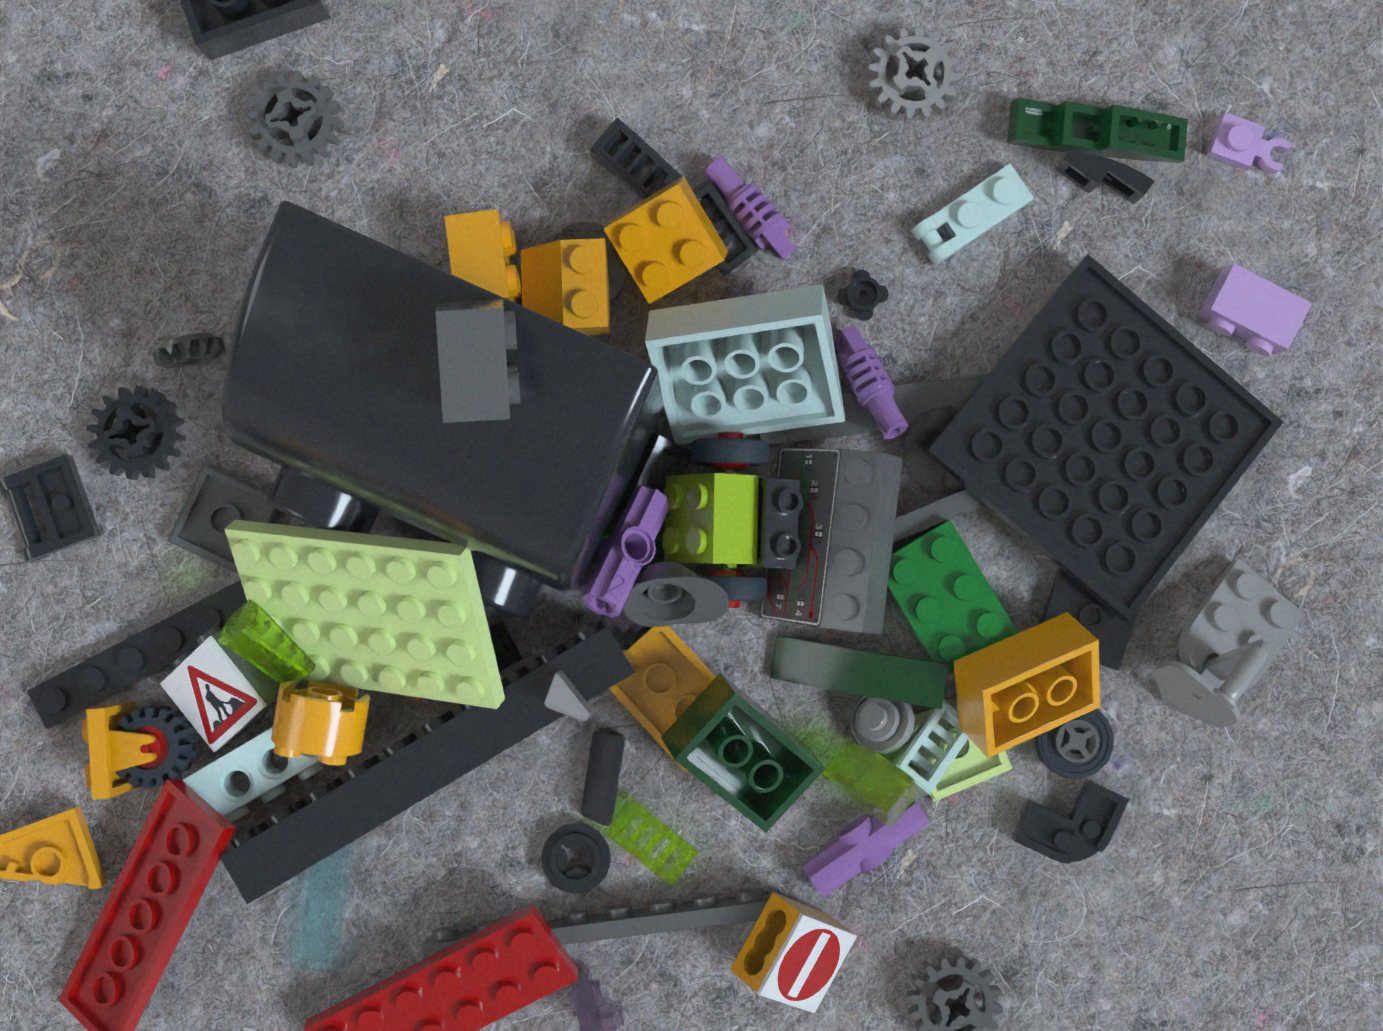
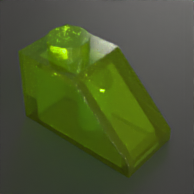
M849 741L822 773L823 778L890 828H892L918 795L915 781L912 777L879 753Z

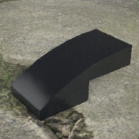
M1068 152L1055 168L1056 171L1088 193L1092 192L1100 182H1103L1132 204L1140 200L1155 182L1142 172L1113 159L1087 153Z

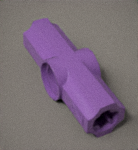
M644 486L635 488L612 535L604 539L600 544L598 551L599 562L582 595L586 602L585 606L595 613L604 614L611 618L618 616L642 566L653 559L656 551L654 540L669 511L668 497L659 490Z
M906 790L871 816L866 814L847 825L839 832L837 840L807 859L801 866L817 891L824 898L859 872H869L882 864L892 855L893 848L912 837L930 822L917 802Z

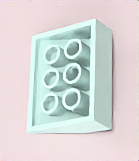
M823 284L649 311L645 343L651 364L658 369L663 404L676 444L692 443L696 439L717 438L718 432H740L745 436L845 422L832 328Z

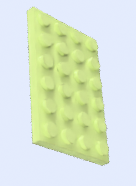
M234 520L224 529L263 652L283 677L328 682L346 687L497 709L504 701L503 686L469 549L455 543Z

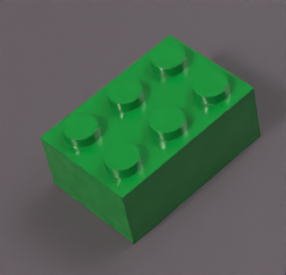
M951 520L933 526L892 551L887 595L926 660L948 664L947 676L954 672L953 661L1018 634V631Z

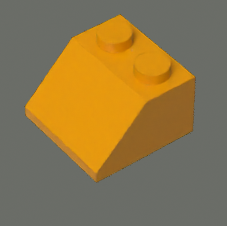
M605 238L558 240L520 250L523 307L586 335L610 334L608 250Z

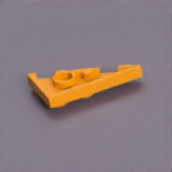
M81 806L1 834L0 879L26 882L29 880H39L44 884L59 885L65 883L88 886V889H98L107 885L108 883Z

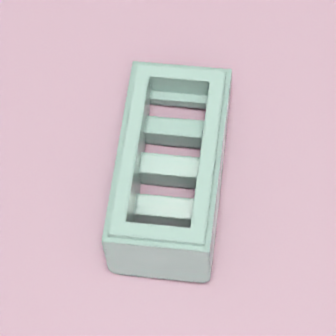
M943 699L942 709L933 708L886 770L919 797L930 795L969 738L959 728L958 710ZM940 718L959 731L955 737L937 723ZM930 732L948 745L945 750L928 738ZM920 747L936 759L934 764H931L917 752ZM909 762L924 772L925 776L922 778L907 766Z

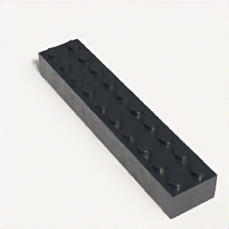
M598 621L574 635L578 644L567 650L564 643L537 657L536 661L539 667L530 672L525 665L502 678L501 682L505 699L497 709L459 704L463 713L455 717L452 710L428 722L421 727L425 734L423 737L418 739L413 732L383 749L382 751L386 759L381 761L376 754L345 772L344 774L348 779L346 783H343L342 779L338 777L308 794L306 798L310 803L309 805H306L304 800L301 799L268 818L272 827L269 828L266 821L231 840L229 843L233 850L220 857L246 904L258 899L564 716L565 714L547 708L544 704L555 673L558 670L564 672L586 701L634 674L640 667L631 655L629 647L615 624L612 623L604 627L602 622Z

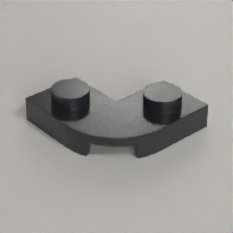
M1086 779L1069 817H1065L1032 800H1028L1011 839L1061 863L1070 864V862L1085 860L1098 851L1102 853L1108 846L1130 799Z

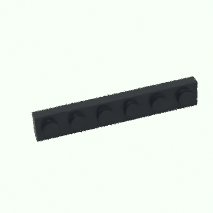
M241 580L27 690L45 728H53L86 711V709L172 666V663L185 652L193 648L196 650L200 646L196 642L197 639L212 627L219 625L223 630L238 621L244 628L253 624V617Z

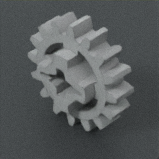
M922 26L917 27L914 36H909L905 27L900 28L896 41L887 34L882 42L885 50L881 48L874 49L871 58L876 63L869 64L866 75L876 78L869 83L868 92L880 93L875 103L877 108L885 104L891 106L888 115L890 118L896 116L898 111L903 112L905 123H910L913 115L916 113L919 114L923 122L928 121L931 108L939 115L943 113L946 107L943 100L952 102L957 93L950 86L958 85L962 76L952 72L960 63L959 57H948L953 44L947 42L940 46L937 43L939 38V32L937 31L933 32L929 38L923 37L924 31ZM911 49H917L924 52L912 51ZM888 61L891 62L890 67L895 72V76L889 83L886 78V65ZM938 67L941 71V85L939 89L936 87L937 81L933 78V73ZM918 70L922 74L920 79L916 76L911 79L906 77L907 71L915 73ZM902 97L916 98L917 101L906 100Z

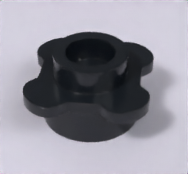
M858 270L853 274V281L847 288H841L838 291L837 300L839 304L849 306L855 312L858 320L868 321L872 318L875 307L879 303L886 302L889 292L884 285H879L875 279L870 277L868 271ZM865 292L867 294V298L861 299L859 297V293Z

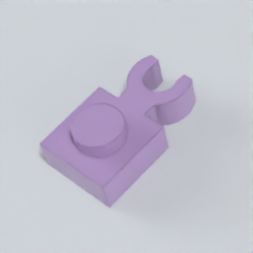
M1225 112L1219 118L1206 156L1245 171L1252 166L1253 161H1256L1259 168L1265 173L1277 174L1284 165L1274 162L1270 157V151L1276 150L1280 153H1285L1290 149L1291 144L1282 138H1273L1269 141L1264 140L1262 136L1265 126Z

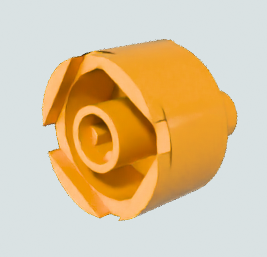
M296 681L281 683L279 685L271 741L275 744V754L284 757H300L301 753L318 755V761L321 763L345 765L347 756L356 755L362 751L370 696L368 694L358 699V689L328 682L309 681L307 689H295Z

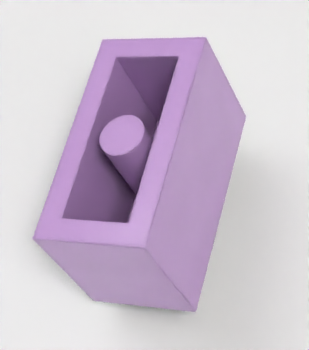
M1234 263L1221 270L1198 316L1209 321L1207 326L1213 331L1225 336L1234 334L1247 341L1246 347L1260 355L1270 356V354L1275 355L1289 349L1312 303Z

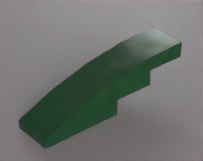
M1019 97L1011 101L1007 144L1065 153H1087L1108 158L1181 163L1185 159L1188 119L1114 104L1106 108L1070 101L1056 105Z
M776 636L770 678L942 709L948 664Z

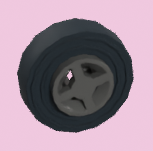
M1098 708L1034 737V746L1041 762L1050 771L1062 777L1082 779L1097 773L1108 763L1114 744V734L1110 723ZM1067 733H1068V735H1069V737H1068V742L1065 743V742H1066Z

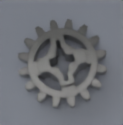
M300 71L294 72L292 81H288L282 73H278L277 85L273 87L270 83L264 81L262 86L266 94L263 97L253 94L251 97L258 105V109L247 111V117L257 123V125L248 129L249 134L255 139H260L256 146L264 154L271 151L270 158L275 163L280 164L286 156L287 163L292 168H297L299 158H303L309 166H313L314 154L319 153L324 158H327L329 153L325 148L326 144L338 145L340 142L333 134V130L344 128L342 120L334 116L342 111V107L338 101H330L334 96L333 91L328 85L320 89L321 82L316 76L312 75L305 83L304 76ZM297 94L311 96L317 102H313L312 99L304 102L298 98ZM300 113V116L297 117L298 125L292 127L290 124L294 122L293 115ZM318 127H321L317 135L314 137ZM278 137L280 140L289 138L294 142V146L283 145L274 138Z
M956 952L953 962H948L944 954L941 953L938 954L939 965L933 967L929 962H923L924 969L927 972L924 977L917 974L912 975L911 978L918 988L917 990L906 991V996L909 1001L916 1003V1005L911 1006L907 1011L910 1019H920L914 1026L916 1031H983L986 1027L991 1030H997L998 1026L991 1016L992 1014L1003 1013V1008L1000 1003L993 1001V999L1001 996L1002 991L998 985H989L995 977L989 969L980 972L981 963L978 959L973 958L968 965H965V959L961 953ZM954 975L951 979L939 981V979L945 976ZM976 984L979 985L982 993L981 1007L977 1005L973 998L977 990L975 988ZM960 996L963 1001L960 1006L952 1004L949 1008L946 1003L947 999L956 1000ZM927 997L936 1005L932 1020L929 1018L926 1009ZM970 1023L965 1027L955 1029L956 1026Z

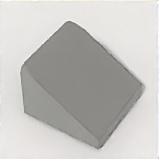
M558 670L555 673L544 704L547 708L585 722L591 717L593 709L564 672Z

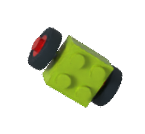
M718 432L717 438H704L692 441L691 462L693 464L712 466L716 470H723L725 472L666 476L663 494L668 497L667 502L669 504V511L665 517V531L662 535L664 561L676 563L718 564V568H724V570H714L709 575H697V577L711 580L722 587L729 597V608H740V601L766 600L767 595L766 578L763 576H747L742 571L732 570V568H737V564H757L759 475H743L734 471H742L751 466H764L769 461V443L764 440L743 439V433Z

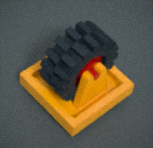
M135 701L118 702L86 709L87 717L83 720L82 736L84 742L89 745L90 762L87 763L85 768V781L87 787L91 789L92 800L112 798L139 788L140 784H143L142 788L161 786L165 783L166 779L172 780L183 776L181 773L189 770L192 765L189 761L191 758L196 757L197 749H192V743L198 742L197 734L191 735L189 731L193 725L189 721L184 722L181 719L184 714L179 710L172 712L170 711L171 707L168 706L156 707V705L135 710Z

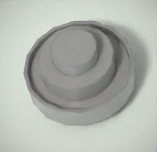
M863 696L853 709L850 728L854 739L862 748L878 755H887L900 750L909 741L914 730L915 716L911 705L908 703Z

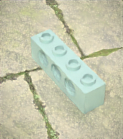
M365 727L364 735L369 733L367 727ZM272 728L183 779V781L232 823L250 812L246 806L249 802L260 797L263 803H266L287 791L284 785L285 781L297 774L300 780L304 781L325 767L318 761V755L301 753L300 757H288V766L284 771L275 768L271 762V753L275 744L271 741ZM237 770L248 775L250 779L248 792H242L235 787L233 778Z

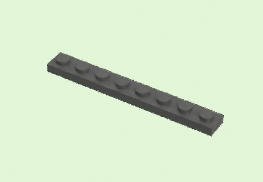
M746 888L736 891V897L718 899V894L706 893L693 896L691 903L675 904L674 899H659L649 902V908L632 910L631 904H619L607 907L606 913L589 915L586 909H579L563 913V919L548 920L546 922L561 945L758 920L770 898V893H761L760 888ZM500 920L476 924V930L459 932V926H444L434 929L433 935H429L422 944L423 960Z

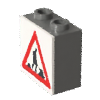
M239 621L223 630L219 625H216L206 631L196 641L200 646L196 650L194 648L190 649L172 663L175 670L160 683L213 752L243 735L277 704L279 685L287 682Z

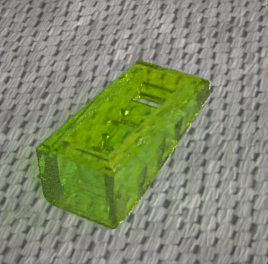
M251 599L228 618L217 640L220 644L280 684L287 681H296L297 684L311 674L316 667V664L270 615ZM287 662L291 667L288 669L284 663Z
M635 796L630 799L605 830V834L671 886L699 854L698 849ZM638 815L643 821L628 836L623 831ZM649 826H652L657 831L641 847L636 842ZM665 836L670 842L654 858L649 853ZM679 847L684 852L668 870L662 864L674 849Z

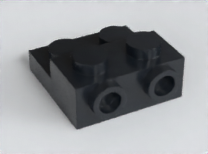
M758 479L757 564H737V567L796 569V561L801 553V539L798 535V516L803 508V496L799 490L800 480Z

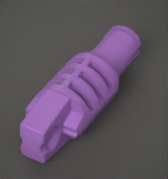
M722 156L704 170L705 176L726 199L729 211L734 214L737 222L741 224L744 231L760 250H763L770 244L783 260L796 251L794 244L783 233L790 224L756 184H746Z
M856 326L841 329L834 342L838 351L837 361L843 374L846 376L848 384L852 386L851 389L854 395L857 396L858 403L865 409H869L884 439L888 440L905 432L908 424L894 401L895 387L891 380H889L887 372L883 369L884 366L878 359L877 353L871 345H867Z

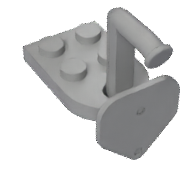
M1238 558L1230 562L1181 633L1179 640V657L1181 662H1165L1158 665L1153 672L1165 704L1175 711L1218 728L1235 724L1240 718L1236 701L1244 691L1251 689L1260 681L1305 614Z

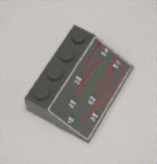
M779 448L776 478L800 480L799 490L803 496V508L798 516V535L801 539V553L796 561V569L765 568L764 578L767 580L766 600H762L760 603L759 618L860 633L882 634L903 458L884 452L850 449Z

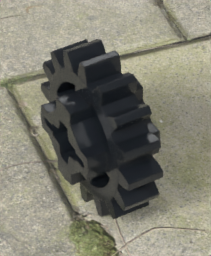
M136 386L132 395L129 389L120 387L118 388L119 399L116 400L111 396L105 395L102 397L104 404L107 406L105 410L93 409L91 411L99 420L97 425L87 426V431L97 435V439L88 443V447L102 451L95 460L98 464L107 465L112 463L109 470L110 474L120 476L125 471L126 479L138 480L141 471L144 478L152 479L155 478L154 467L164 471L171 469L169 462L166 460L168 456L180 458L181 452L174 448L175 442L186 441V436L176 433V427L181 426L185 421L184 418L171 415L177 405L170 401L162 403L163 393L153 390L148 396L147 388ZM139 405L148 406L158 417L147 418L144 410L140 409ZM137 426L147 428L136 435L137 441L127 439L131 437V434L137 432ZM161 437H162L161 444H160V446L158 447V449L156 450L155 448L157 447V445H158V443H159V441H160V439H161ZM115 449H126L129 457L133 458L134 462L122 458Z

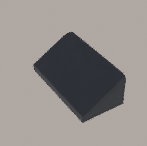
M597 730L594 731L592 736L580 811L583 817L601 825L609 826L614 816L626 737L623 734Z

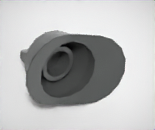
M660 561L648 565L640 572L635 585L625 601L623 612L629 620L648 627L714 621L723 616L729 608V597L718 584L711 580L697 577L696 573L681 564L671 561Z

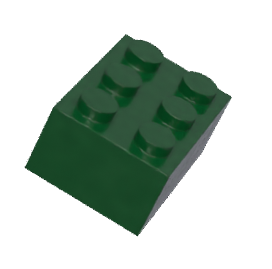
M722 673L717 675L661 736L676 762L765 833L826 769L804 742Z

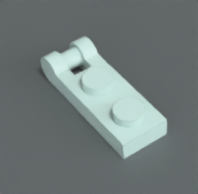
M1010 163L934 215L920 222L911 232L917 241L922 240L930 251L928 257L936 266L1031 203L1034 197ZM943 225H945L953 237L947 242H944L936 231Z

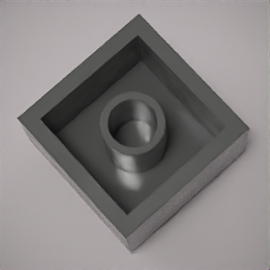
M503 299L439 302L435 314L443 423L510 419L509 405L520 404L518 364L507 365L506 350L517 349L515 311L504 312Z

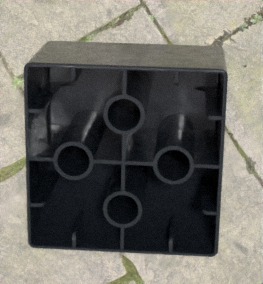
M282 201L280 203L249 279L232 334L222 386V418L225 430L231 441L247 451L281 465L267 497V502L271 506L318 529L370 534L380 511L436 535L444 539L446 543H455L471 551L483 603L523 618L528 617L543 584L558 591L579 589L585 584L596 561L598 548L610 524L615 519L617 510L664 410L658 369L652 364L289 201ZM503 299L504 312L515 311L517 349L506 350L507 365L518 364L520 404L509 405L510 419L443 423L435 314L437 305L442 301Z

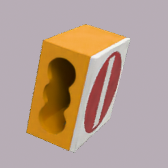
M773 892L730 971L760 996L815 1013L857 935L829 914Z

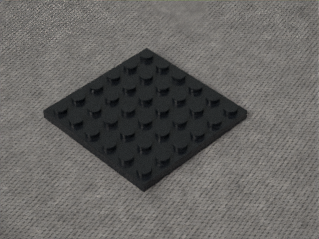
M1087 254L1081 258L924 453L1125 622L1133 618L1283 424V421Z

